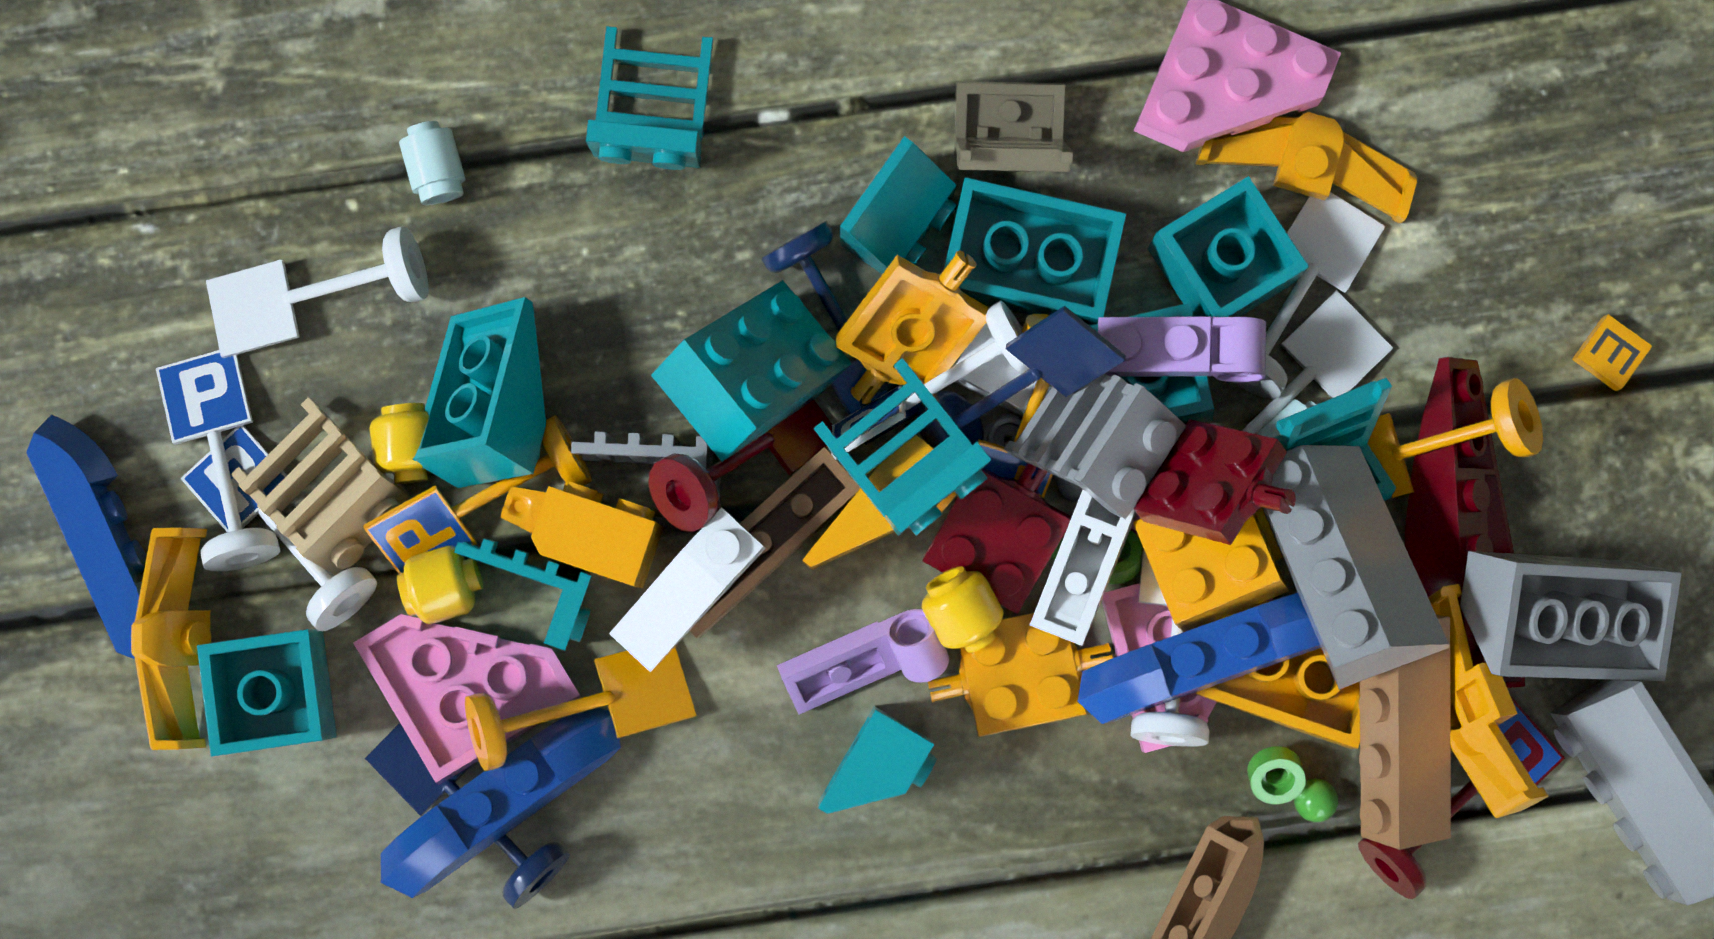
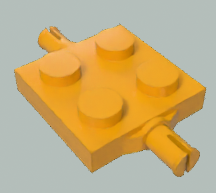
M957 251L941 274L927 272L899 255L894 258L835 336L836 348L858 359L867 369L850 390L856 400L860 401L862 398L863 404H869L885 382L905 385L906 381L893 366L901 358L905 360L923 384L927 383L950 369L987 323L986 313L988 307L966 295L959 288L977 265L970 255L967 254L965 257L963 251Z
M1034 613L1002 619L1001 623L993 631L996 638L989 645L971 653H968L964 647L959 648L961 655L959 674L928 681L929 690L947 686L951 687L930 692L931 701L933 703L943 699L964 696L965 701L973 712L978 737L1085 716V708L1077 702L1082 671L1112 659V655L1094 659L1090 658L1108 654L1111 652L1109 643L1077 650L1073 642L1030 626Z

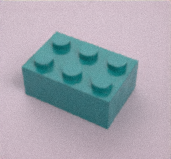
M965 177L944 269L957 251H963L965 257L967 254L970 255L977 265L959 288L963 293L978 302L993 306L1002 301L1010 310L1031 315H1051L1063 306H1066L1088 325L1098 324V317H1104L1126 213Z
M782 280L685 338L651 376L721 462H723L816 399L852 363L840 349L836 348L834 339L827 334L803 305L800 298Z

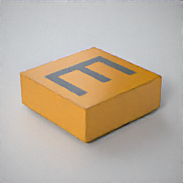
M1608 314L1600 319L1572 360L1610 388L1618 391L1627 383L1652 345Z

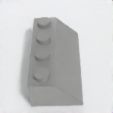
M1301 445L1288 450L1273 475L1272 486L1292 489L1296 495L1295 506L1289 505L1292 511L1288 514L1263 507L1262 509L1338 688L1347 687L1449 648L1447 638L1360 446Z
M1468 551L1460 607L1491 674L1506 677L1665 681L1682 572L1634 561Z
M1604 679L1551 712L1552 718L1558 725V728L1554 729L1557 741L1572 758L1577 756L1588 773L1583 777L1587 788L1602 805L1607 803L1618 820L1613 824L1615 832L1630 851L1634 852L1637 850L1648 867L1643 871L1644 877L1653 891L1662 899L1667 897L1669 900L1687 906L1714 897V794L1641 681Z

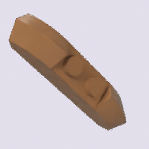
M1222 816L1207 826L1151 939H1232L1251 901L1261 870L1264 837L1258 817Z

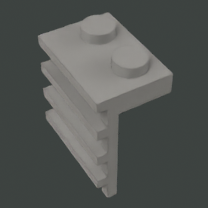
M1103 374L1067 397L1054 387H1051L1016 443L1009 440L1004 450L1016 458L1080 486L1109 512L1126 520L1186 425L1144 386L1137 383L1133 386L1119 376L1113 374L1110 377Z
M595 431L594 443L572 442L571 453L583 454L582 459L587 462L654 464L662 458L676 453L689 455L699 461L706 469L713 466V451L701 436H696V447L681 446V443L674 435L662 434V445H649V442L640 433H629L628 444H617V441L607 432ZM722 477L714 481L719 496L718 509L721 508Z

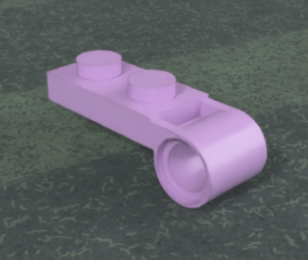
M1098 317V333L1126 355L1124 362L1105 373V375L1110 377L1113 374L1119 377L1214 376L1217 380L1226 382H1255L1265 379L1266 321L1252 317Z
M912 609L882 622H874L777 665V668L798 714H802L899 670H902L903 675L913 682L922 683L934 680L946 670L949 664V656L921 609Z

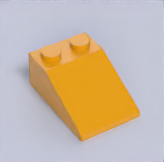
M916 435L879 464L868 479L880 492L932 451L933 448ZM860 488L802 561L813 570L893 534L895 531ZM955 492L951 493L936 505L938 509L943 512L957 494Z
M1266 600V601H1264V602H1262V603H1259V604H1257V605H1254V606H1252V607H1250V608H1253V607L1262 605V604L1267 603V602H1270V601H1267V600ZM1322 648L1196 692L1197 695L1349 749H1358L1360 744V682L1339 689Z

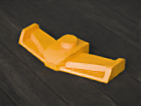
M1306 112L1300 117L1277 116L1270 123L1235 135L1227 133L1207 140L1203 146H1200L1195 163L1196 165L1221 164L1278 167L1273 186L1324 201L1329 197L1333 183L1392 217L1391 220L1397 223H1402L1406 220L1417 184L1415 172L1343 132L1335 119L1311 112Z
M153 528L151 530L135 621L131 625V653L135 657L149 744L152 750L206 748L205 738H200L188 666L199 665L197 645L211 643V610H188L200 540L201 538H206L208 529Z
M1460 584L1443 586L1430 595L1428 599L1435 614L1450 617V745L1493 816L1500 818L1527 809L1547 798L1548 794L1544 788L1536 786L1498 725L1518 713L1503 677L1491 674L1487 663H1480L1473 667L1458 603V597L1462 595Z

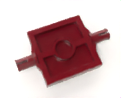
M1189 419L1185 429L1133 509L1143 522L1231 545L1245 521L1257 512L1258 509L1263 507L1288 514L1292 511L1289 505L1295 506L1296 495L1292 489L1272 486L1273 475L1287 454V451L1279 440Z
M1027 463L1018 480L1000 477L983 468L982 471L988 479L963 499L957 496L922 559L924 563L942 573L959 566H963L966 571L981 572L988 581L1000 605L1017 614L1058 546L1072 516L1048 504L1037 491L1047 471L1038 468L1035 475H1032L1036 466Z

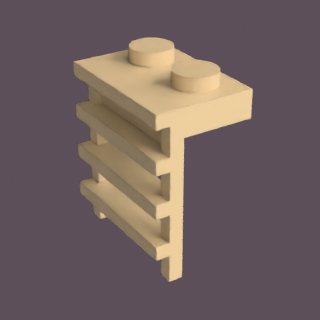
M308 397L301 406L309 414L249 474L238 467L231 475L239 483L238 486L258 504L257 507L277 525L276 528L297 547L296 550L303 557L333 575H337L344 569L354 565L362 557L364 549L373 541L364 530L363 525L410 500L412 497L400 484H395L393 479L377 469L324 411ZM325 430L328 435L266 495L263 490ZM344 450L347 454L345 459L286 517L282 511Z

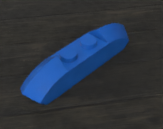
M50 415L34 432L26 453L116 652L135 659L131 653V625L135 621L147 555L137 540L131 541L123 521L127 520L128 517L120 497L113 490L108 491L107 486L118 476L107 456L80 429L59 417Z
M1298 593L1135 649L1082 671L1077 702L1101 724H1105L1319 649L1321 646Z
M594 708L561 718L509 753L503 766L490 771H484L425 813L381 852V883L411 898L428 891L608 761L621 748L620 738H617L610 711Z

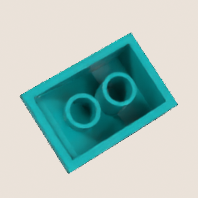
M526 297L450 317L424 410L428 413L429 420L413 460L419 462L423 468L457 488L534 474L536 463L540 457V447L546 427L534 307L533 302Z

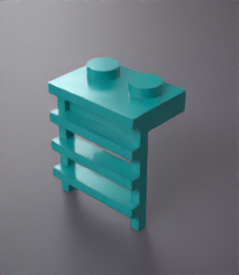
M606 26L596 119L588 120L586 143L593 156L598 157L601 161L613 164H630L631 161L652 163L655 167L669 170H683L685 167L700 168L705 111L708 101V84L712 66L713 37L702 36L700 57L616 49L618 29L617 27ZM614 64L698 73L697 87L692 89L612 80ZM610 95L695 104L693 121L609 112Z
M901 358L893 366L906 381L903 387L837 439L823 421L814 428L831 453L839 460L851 478L859 485L898 536L908 528L915 535H918L943 515L936 505L951 493L955 492L960 499H963L988 479L982 469L991 461V458L978 442L973 445L905 360ZM915 393L928 410L861 464L857 465L845 448ZM934 420H937L949 437L879 492L866 475Z
M1387 378L1377 382H1370L1277 421L1275 427L1280 435L1272 438L1278 439L1286 451L1301 445L1360 446L1384 501L1392 498L1396 486L1367 444L1392 388Z
M483 538L481 547L466 542L457 543L454 553L562 589L544 644L565 651L569 639L577 642L581 641L591 609L581 606L592 576L590 573L581 571L578 581L559 575L557 572L560 563L552 560L548 561L544 570L527 564L526 561L529 553L517 549L513 559L495 553L498 542Z

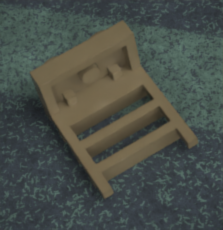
M956 81L954 158L957 162L958 170L1070 172L1073 152L1063 140L1065 84Z

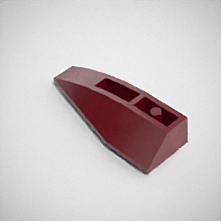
M1454 357L1439 358L1423 413L1418 440L1489 420L1478 360ZM1492 433L1415 455L1411 473V484L1414 492L1409 493L1405 548L1428 597L1443 586L1460 584L1462 592L1468 551L1514 554ZM1462 595L1458 597L1459 607L1461 604ZM1460 607L1473 667L1480 663H1486ZM1502 676L1507 688L1525 687V677Z

